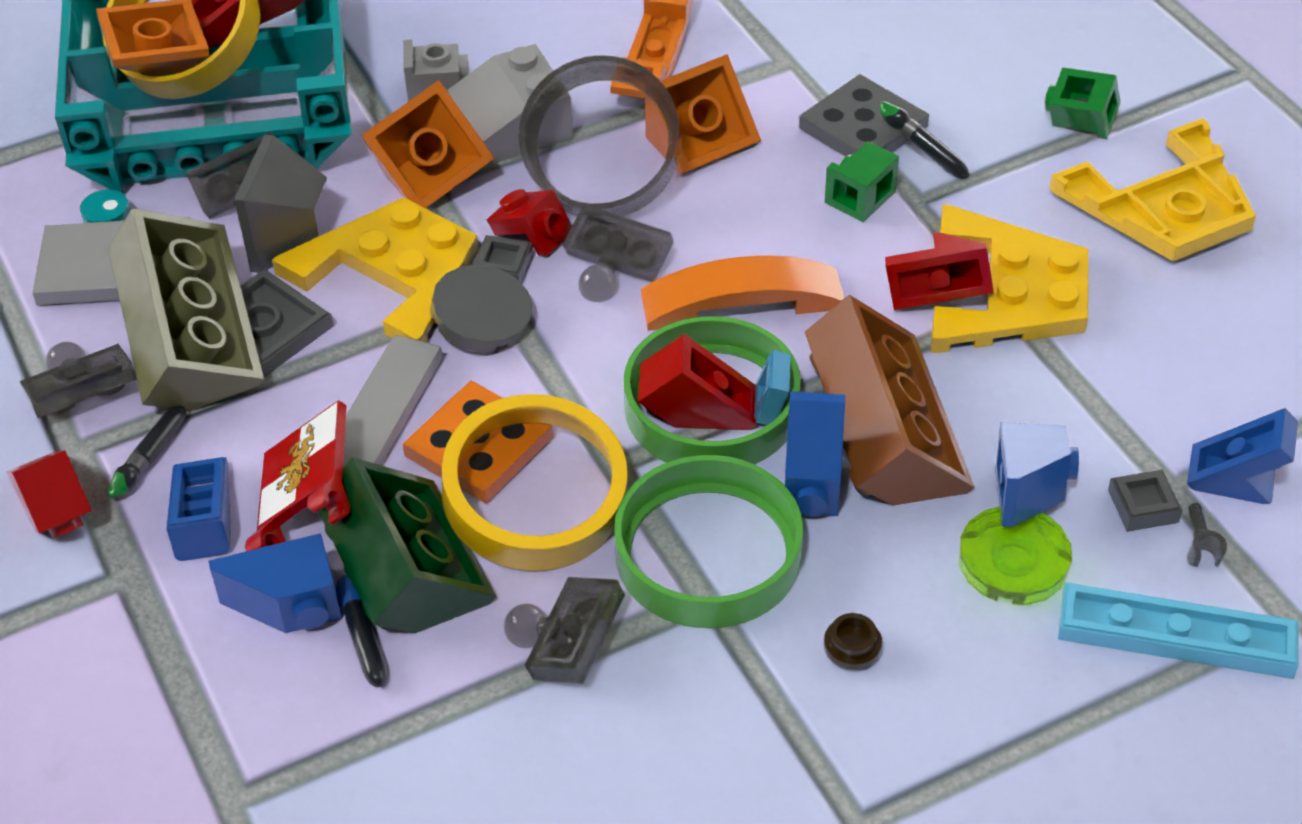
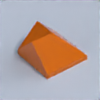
M169 0L96 9L97 18L113 68L151 75H164L184 72L209 58V48L191 0Z
M728 54L645 87V137L679 174L686 173L761 141Z
M440 80L361 135L385 177L404 198L424 208H427L495 159Z

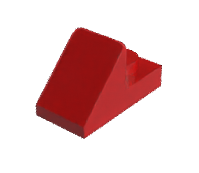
M937 232L933 233L935 247L933 249L885 257V267L894 310L994 293L986 243Z

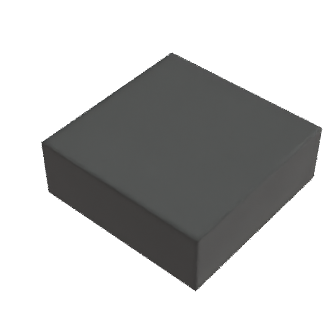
M486 235L473 265L499 268L516 277L522 284L533 257V243Z
M1163 469L1110 479L1108 492L1127 532L1180 522L1182 508Z

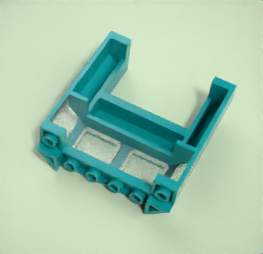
M62 0L55 120L66 153L65 166L108 189L117 190L124 194V184L248 170L264 134L274 135L318 169L352 135L340 0H304L296 7L297 25L259 29L256 41L249 55L229 78L209 91L182 99H164L149 95L138 89L119 69L113 68L107 48L104 46L102 30L96 10L98 8H106L109 0ZM222 42V43H220V44H218V45H216V46H214V47H212V48H209V57H210L214 52H216V50H217L224 42ZM141 73V74H143V75H148V76H168V75H174V74H177V73L164 74V75H151V74H145V73Z

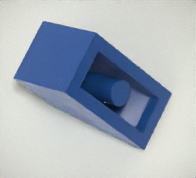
M790 391L785 487L795 498L803 515L838 516L846 394Z
M1000 422L995 473L1002 526L1014 527L1065 501L1067 480H1076L1079 468L1078 447H1070L1066 426Z
M321 533L208 561L220 604L279 631L289 633L301 629H314L325 623L342 619Z

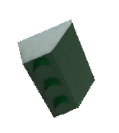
M355 457L349 460L343 468L342 484L350 503L349 514L334 525H331L328 522L329 513L326 507L322 508L318 513L325 525L324 529L327 536L333 541L344 564L346 575L352 580L364 605V612L373 625L384 629L392 628L418 633L491 604L497 596L472 550L463 543L452 529L443 508L442 495L434 480Z

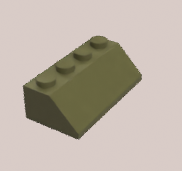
M132 208L108 248L142 405L172 408L180 405L184 406L185 410L192 411L260 386L264 376L225 225Z

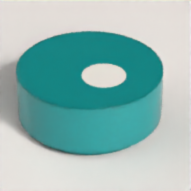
M112 189L93 192L84 198L80 204L83 223L124 221L130 212L127 197L122 192Z

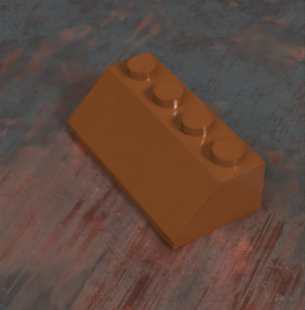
M850 294L805 331L812 352L809 356L810 361L819 373L824 387L822 393L846 394L843 448L851 466L849 476L860 492L867 496L873 495L894 506L967 494L975 488L918 341L913 333Z

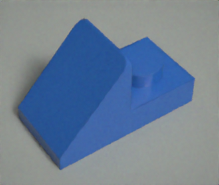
M1283 408L1194 443L1192 445L1187 484L1195 491L1259 504H1270L1273 498L1276 469L1294 462L1298 420L1286 408Z

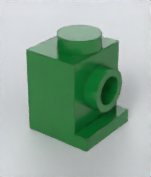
M1062 67L1056 85L1051 84L1048 87L1045 97V110L1050 112L1052 125L1095 132L1098 134V138L1107 140L1121 103L1117 76Z
M867 141L853 155H847L840 165L834 162L830 163L826 170L824 203L864 223L896 193L899 156Z

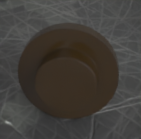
M847 613L836 618L827 628L824 635V651L827 657L840 667L862 669L872 665L879 658L882 649V637L870 618L859 613Z

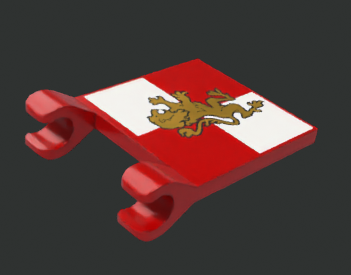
M340 400L333 403L264 453L257 531L246 540V551L286 542L280 525L307 507L314 513L326 507L329 513L328 522L331 525H334L349 514L350 503L342 484L347 405Z

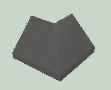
M264 134L234 199L250 272L254 273L272 268V259L319 237L314 208L327 177L274 135Z

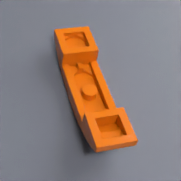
M643 0L644 15L628 57H621L610 85L611 94L645 98L646 86L671 76L683 43L693 0Z
M777 255L742 256L701 263L668 274L641 288V299L648 331L658 330L668 324L697 317V311L793 301L797 315L830 311L844 299L835 267L809 259Z

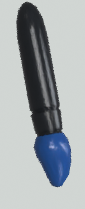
M342 575L336 583V595L339 607L344 611L347 627L362 672L370 685L382 687L385 683L386 671L370 620L364 612V605L352 580L347 575Z

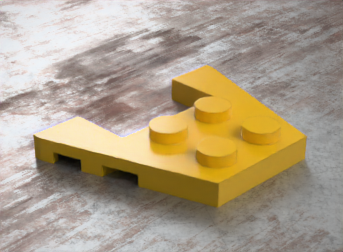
M1204 118L1169 130L1166 146L1186 165L1120 190H1116L1088 161L1052 174L1050 190L1054 194L1171 261H1176L1251 231L1256 218V214L1236 176L1229 175L1223 163L1225 155L1219 144H1213L1209 136L1211 128Z
M403 197L272 259L275 275L306 292L341 263L353 268L408 298L383 320L385 335L391 339L394 335L428 343V333L433 323H436L435 319H432L430 312L435 285L446 273L461 266H469L479 248L476 234Z
M942 204L940 233L986 243L987 252L990 254L989 265L994 293L987 294L986 311L935 306L931 353L949 352L951 344L972 342L974 348L992 346L994 338L1020 335L1022 341L1085 332L1088 321V248L952 205Z

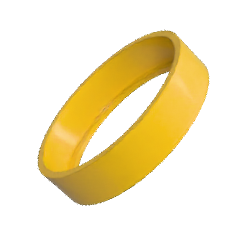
M109 0L107 7L148 3L150 0ZM240 0L239 13L227 39L209 58L189 70L168 76H148L139 72L119 70L138 89L154 97L182 99L209 91L229 78L242 65L252 50L260 26L258 0ZM103 36L104 46L107 48L106 43H105V40H104V36Z
M523 394L505 397L488 403L471 413L451 435L442 461L443 508L456 535L465 545L483 558L517 570L544 571L562 568L577 563L597 551L614 532L617 509L626 493L627 462L622 446L614 432L601 418L587 408L575 402L551 395ZM519 423L550 424L580 435L601 452L611 467V486L601 507L582 524L552 535H521L503 530L491 524L470 506L462 493L458 480L457 468L460 456L473 442L495 429Z

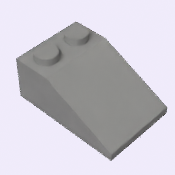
M536 44L517 47L511 51L492 56L447 90L495 159L485 166L573 139L571 96Z

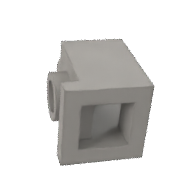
M412 39L403 40V67L408 101L438 80L448 90L470 74L468 54L459 55L458 44L443 45L434 43L427 46H413Z

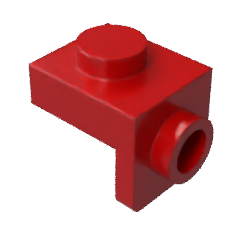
M524 189L515 190L504 196L499 202L501 207L486 219L495 236L526 234L539 256L549 255L573 232V226L554 190L525 192Z

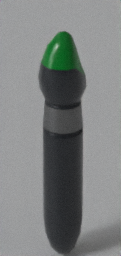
M886 101L880 103V113L889 126L901 130L912 143L948 173L961 179L969 177V170L959 156L928 130L921 127L919 123L910 119L906 110Z
M178 405L167 410L133 450L124 465L116 469L107 490L108 497L119 498L129 493L135 487L139 475L152 463L182 425L186 415L184 406Z

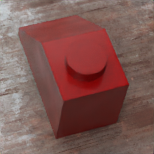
M683 334L640 363L638 403L673 427L751 430L757 426L756 419L754 418L756 385L686 334Z
M57 450L6 471L35 532L40 534L49 530L52 538H56L84 525L80 516L91 512L92 509L66 450Z

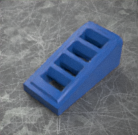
M227 457L173 465L166 530L174 557L179 561L227 554L230 550V495ZM206 483H213V484H207V485H201V486H195V487H188V488H187V486H194V485H200V484H206Z

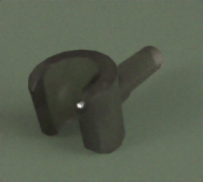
M1193 503L1188 507L1194 531V539L1187 553V561L1191 566L1197 567L1202 556L1201 550H1207L1214 556L1215 566L1219 567L1227 551L1226 540L1218 532L1208 530L1201 504Z

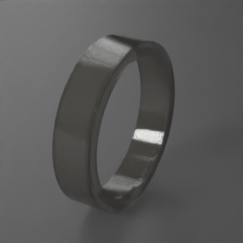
M607 55L588 56L570 61L548 74L533 90L520 118L519 148L524 165L539 191L554 190L564 211L577 217L608 220L627 216L642 209L662 193L672 179L679 163L682 149L681 126L669 92L652 72L625 58ZM595 81H617L641 90L660 109L668 131L666 158L654 178L630 196L607 203H583L566 197L546 178L538 157L539 131L550 108L570 90Z

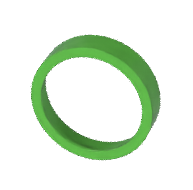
M703 316L680 320L656 330L646 337L632 352L626 364L623 379L625 417L631 433L639 444L653 456L666 463L690 456L719 455L757 464L778 451L787 441L790 391L800 392V371L788 347L774 334L755 324L720 316ZM683 334H686L711 353L737 356L755 363L761 368L764 367L769 353H772L773 350L791 354L790 389L784 403L785 408L783 412L764 428L752 434L730 440L704 441L690 439L659 427L640 410L638 403L640 363Z
M697 455L664 463L644 474L628 489L615 516L616 565L621 581L627 591L641 606L672 623L695 628H723L746 623L767 613L779 604L789 593L799 574L803 541V521L799 506L791 492L780 480L765 469L744 460L719 455ZM719 493L746 500L763 510L775 522L783 536L786 559L785 563L775 574L751 589L732 595L703 597L675 592L648 578L633 563L631 547L634 535L640 524L659 506L670 500L690 494Z

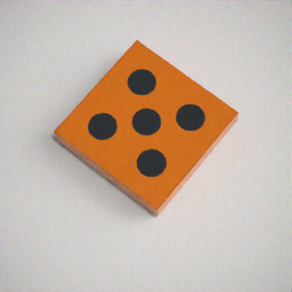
M470 380L402 444L404 456L442 478L443 455L453 432L471 413L488 403L502 399V397ZM543 423L513 424L495 429L477 439L462 453L458 461L457 474L461 489L487 504L553 438V426Z

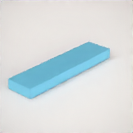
M1065 582L1061 602L1058 640L1294 679L1298 669L1299 620Z

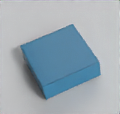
M776 350L769 353L756 382L754 408L756 423L768 425L778 417L789 394L791 354Z

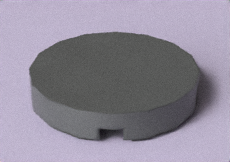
M469 265L454 269L446 273L435 285L430 312L432 319L434 318L439 325L438 331L446 340L465 350L488 353L495 352L496 347L508 344L507 348L520 341L528 330L532 303L527 289L516 277L499 268L485 265Z

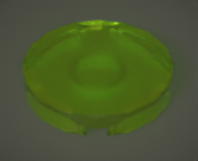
M1000 507L987 509L968 521L960 536L959 567L966 581L983 596L997 601L998 596L1004 599H1013V605H1030L1047 600L1062 589L1071 568V542L1063 528L1044 513H1039L1014 527H1006L1001 525Z

